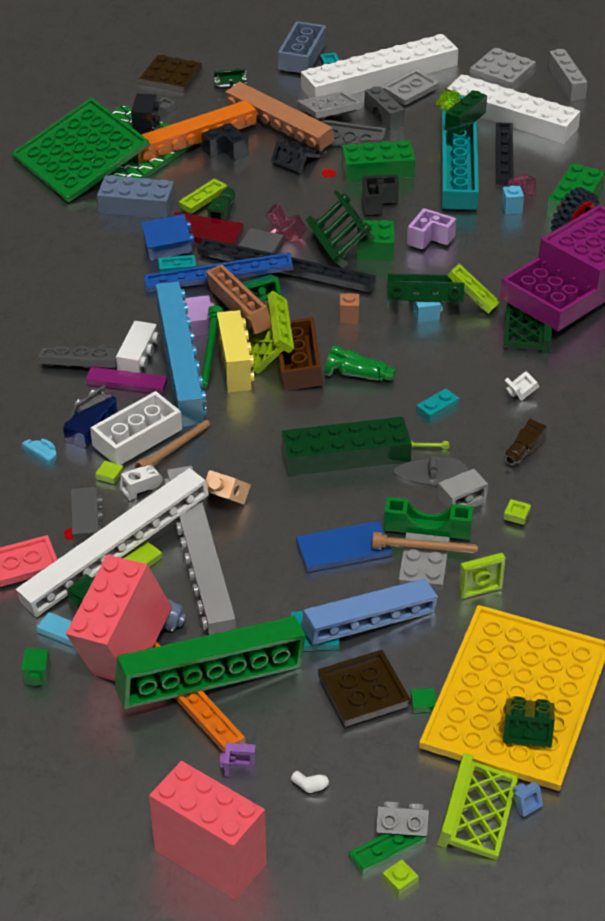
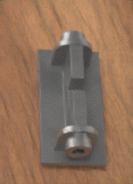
M105 385L99 389L94 388L91 390L86 398L78 399L73 404L74 408L71 416L77 414L79 420H87L97 412L93 406L100 411L110 404L111 396L103 392Z

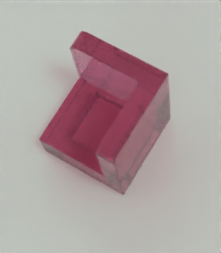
M523 174L508 180V187L520 186L523 194L528 196L536 195V178Z

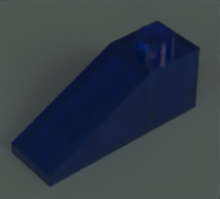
M109 397L74 414L63 426L65 442L87 449L92 443L90 427L117 413L116 397Z

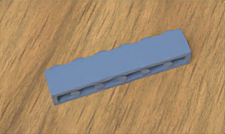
M421 579L304 609L301 626L314 645L434 613L438 596L427 580Z

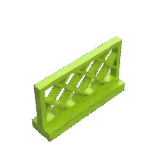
M273 290L267 295L268 303L265 305L269 312L272 327L260 334H254L249 329L251 354L254 358L253 370L256 374H259L282 351L290 353L294 349L287 299Z
M463 753L436 845L446 848L450 844L497 861L515 792L513 787L516 786L518 777L472 761L473 755ZM473 771L483 773L487 779L478 782L473 775ZM504 780L511 784L509 788L501 790L496 781ZM491 784L496 793L487 796L482 787ZM476 789L482 799L473 802L467 793ZM500 798L505 807L497 810L492 804V800ZM485 803L491 813L482 816L477 806ZM471 809L476 819L467 822L462 812ZM495 817L500 827L491 830L486 820ZM480 823L486 833L477 836L471 827ZM465 829L471 839L465 841L456 838L457 832ZM490 838L495 845L494 850L485 848L480 841Z

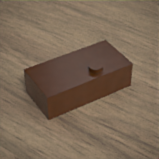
M314 317L291 320L294 349L290 353L282 351L279 354L284 391L324 385Z

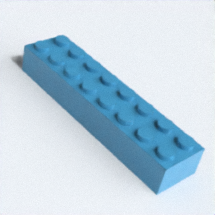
M179 282L156 284L157 311L175 407L181 411L182 427L196 426L203 422V416H207L206 405L203 404L206 403V394L201 389L203 388L202 375L199 376L198 374L200 373L199 361L195 359L197 358L196 346L192 345L194 343L193 331H189L191 329L190 317L186 316L188 315V305L185 302L183 303L186 300L185 291L180 288Z

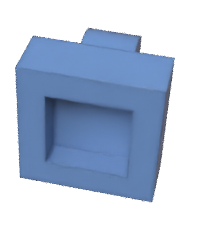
M535 782L527 786L520 783L513 787L517 813L525 817L543 806L540 786Z

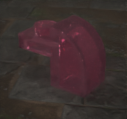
M279 203L273 205L265 214L273 226L270 232L284 235V241L286 242L300 239L307 231V227L299 214L288 218Z

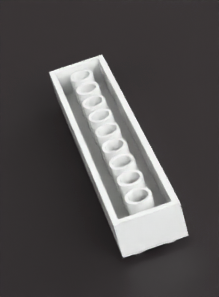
M437 34L433 37L423 38L418 41L408 42L407 44L396 45L388 49H381L376 52L366 53L357 57L354 56L350 59L339 60L335 63L324 64L301 71V89L309 98L340 91L351 95L374 86H384L415 69L428 74L457 66L458 48L443 34Z

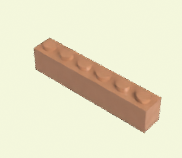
M221 264L205 271L211 291L231 311L240 310L241 317L246 320V326L254 334L263 333L272 327L267 307L224 265Z

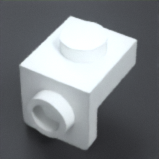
M527 371L513 382L509 378L504 380L508 386L506 388L507 392L512 397L516 396L520 401L540 387L538 382Z

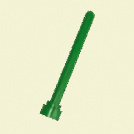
M216 305L210 306L207 314L210 326L202 371L204 388L209 384L217 332V312L224 311L223 308Z

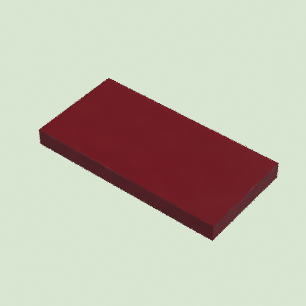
M175 212L174 216L184 214L186 221H190L191 231L189 234L193 233L195 243H201L206 238L235 245L244 229V223L180 212Z

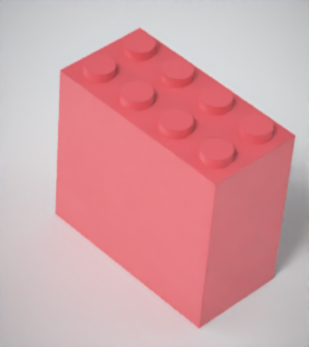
M107 554L66 635L94 676L116 681L117 656L153 648L172 607L148 564Z
M180 761L149 795L155 851L237 900L267 864L265 809L183 761Z

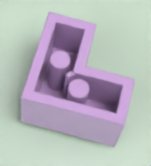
M423 208L408 226L407 245L422 250L431 240L448 245L455 237L456 218Z

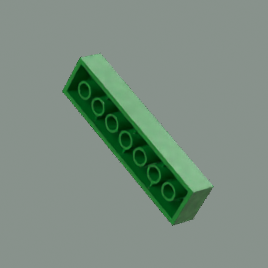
M292 616L118 655L115 690L123 708L127 709L301 668L306 635L296 617Z

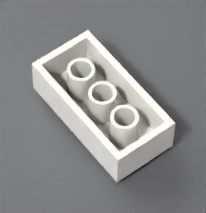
M155 391L90 427L92 446L112 463L121 465L182 430L181 411Z

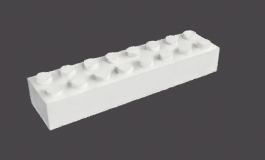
M461 74L446 89V95L466 96L472 90L479 91L487 95L486 113L480 118L496 123H513V128L562 144H565L579 128V110L559 105L556 102H549L543 98H536L527 93H520L510 88L507 89L497 84L484 82L481 79L471 78L468 75Z

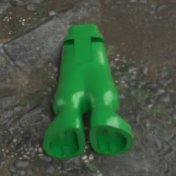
M333 345L326 361L324 375L332 376L336 369H340L341 374L345 376L374 381L380 379L383 382L384 379L393 380L396 368L389 367L388 363L364 357L353 350H345L338 345Z

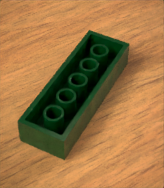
M404 417L282 430V452L288 477L411 462L412 443Z

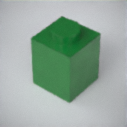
M25 648L21 669L24 685L37 686L48 684L51 666L49 649Z

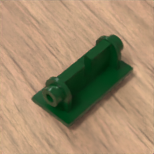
M246 69L214 71L215 86H230V81L233 82V86L239 81L244 84L247 83Z

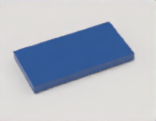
M380 521L296 536V543L307 572L392 556L390 546L381 548V550L372 549L373 533L383 532V535H385Z

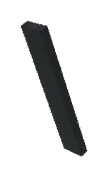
M497 122L496 185H513V123Z

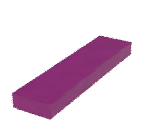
M91 367L86 377V385L101 387L105 385V387L148 393L156 391L159 394H163L168 382L167 376Z

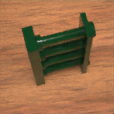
M335 190L334 194L339 200L320 219H315L310 215L306 222L332 260L342 268H345L349 264L345 259L346 253L365 235L372 241L375 237L371 233L373 231L372 228L362 221L349 203L351 199L345 193L341 194ZM344 206L346 210L327 229L324 228L325 223ZM351 216L353 220L335 238H331L332 233ZM358 226L360 230L341 249L338 248L339 243Z
M388 273L387 300L464 302L465 283L452 282L447 275Z

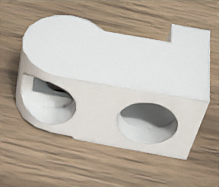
M151 465L140 467L121 474L120 491L131 501L137 498L138 493L157 489L162 484L163 477Z

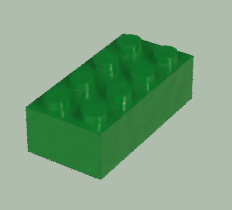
M410 140L342 145V166L346 182L362 181V176L397 175L398 178L415 177V156Z
M572 163L548 199L546 218L555 219L553 214L554 212L557 213V205L561 203L562 198L566 199L565 195L567 193L570 194V190H575L576 187H582L599 196L603 190L605 172Z

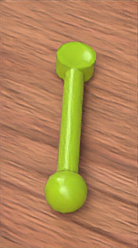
M411 441L412 448L442 447V449L447 450L450 447L448 441H443L442 443H414Z

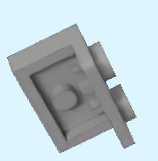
M384 801L383 806L378 805V833L427 835L429 809H424V804L409 803L408 807H398L399 802Z

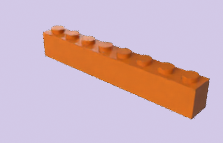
M244 100L142 134V136L149 140L150 145L133 158L138 163H142L201 143V133L227 123H231L238 130L256 124V109L248 101Z

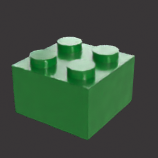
M362 220L372 228L373 231L371 233L375 239L372 241L365 235L357 242V260H394V221Z

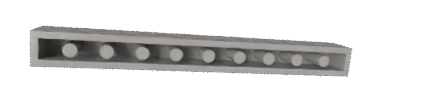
M186 466L168 469V478L164 479L165 485L188 468L193 470V467ZM201 500L175 520H178L176 522L177 534L182 535L180 538L182 551L186 550V553H184L186 566L190 565L188 569L190 582L194 581L195 583L192 585L194 598H199L197 601L198 613H203V617H201L203 631L207 630L208 635L236 629V619Z

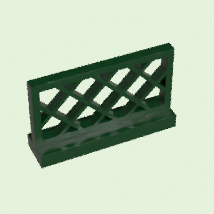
M507 303L503 347L542 350V353H550L552 327L536 319L534 320L527 313ZM517 313L520 316L514 318L512 314ZM525 319L529 323L524 325L521 321ZM516 325L519 328L514 330L511 326ZM535 326L538 330L532 331L529 328ZM526 332L528 335L523 337L520 333ZM512 337H515V338H517L518 340H517V341H510V340H508V339H510V338H512ZM532 338H534V339L537 340L539 343L530 342L529 340H531Z

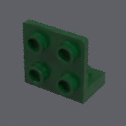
M520 696L507 698L503 742L552 748L555 723L554 703H550L546 699L530 701Z

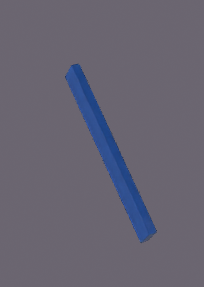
M283 253L144 275L146 293L156 291V284L179 282L180 287L209 283L205 271L221 264L237 279L293 270L291 254Z

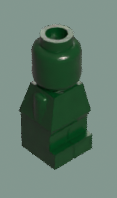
M224 188L218 197L212 199L207 209L208 217L222 220L227 219L236 196L232 188Z

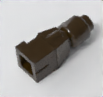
M529 419L524 428L520 429L514 443L506 450L505 461L509 465L519 464L528 454L537 451L546 440L547 426Z

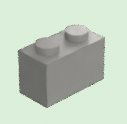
M471 469L438 483L437 498L446 509L451 504L471 506L487 499L488 483L475 469Z

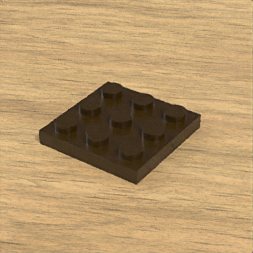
M157 55L139 78V84L184 93L201 71L202 63L178 57Z
M383 650L318 669V677L345 727L411 706V699Z

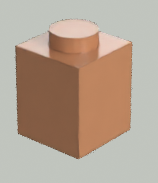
M340 294V323L359 324V294Z

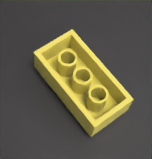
M240 310L217 312L218 344L228 393L251 390V382H254L255 379L254 371L251 370L254 367L253 355H249L251 354V344L249 342L248 330H244L246 329V320L241 317Z

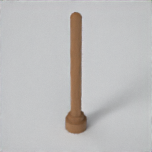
M204 420L149 459L142 458L134 464V468L155 465L210 426V422Z
M383 532L373 533L372 549L377 550L386 548V546L476 553L479 549L476 544L392 538L383 535Z

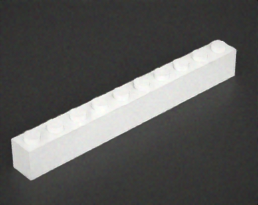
M190 468L179 474L166 485L16 588L21 604L35 617L41 615L68 595L67 588L85 574L92 578L96 576L107 554L121 558L209 496L206 480Z

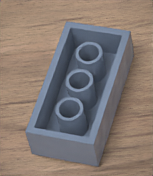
M296 21L278 51V70L301 74V71L312 68L326 44V25Z
M105 175L97 194L99 213L149 218L169 217L175 200L174 181L118 177L114 175Z

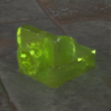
M445 88L435 103L436 107L448 111L461 100V95L456 90Z

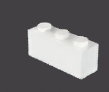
M134 321L116 355L117 370L141 373L143 368H146L148 358L152 356L154 346L158 344L160 339V333L157 332V324Z

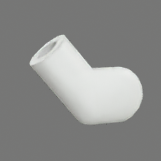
M296 771L291 776V781L307 793L321 791L329 784V780L325 775L306 777L301 772Z

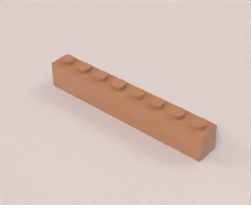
M240 81L226 91L228 105L244 100L248 101L256 109L257 120L309 145L311 148L321 152L335 141L331 126Z

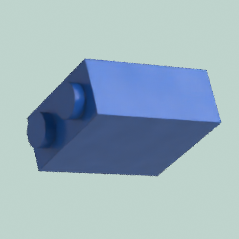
M184 214L141 222L150 261L193 252L192 244H195L193 233L189 234L191 225L190 221H186Z

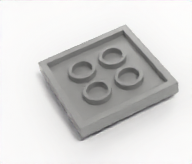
M493 48L470 68V74L512 88L535 68L536 61L518 56L515 53L503 51L500 48Z
M344 91L298 101V107L317 120L326 119V116L330 115L340 116L344 112L354 113L357 109L363 108L362 101Z

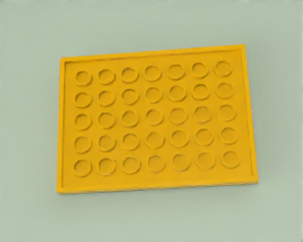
M478 605L420 739L419 748L461 761L463 753L473 755L472 761L507 772L518 777V779L531 783L535 782L540 786L560 791L605 664V640ZM520 696L530 701L546 699L550 703H554L555 723L552 748L503 742L507 698Z

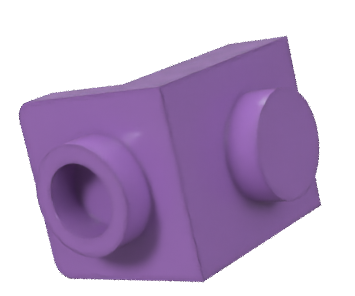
M226 743L225 753L220 755V767L224 768L225 777H230L231 766H256V745Z

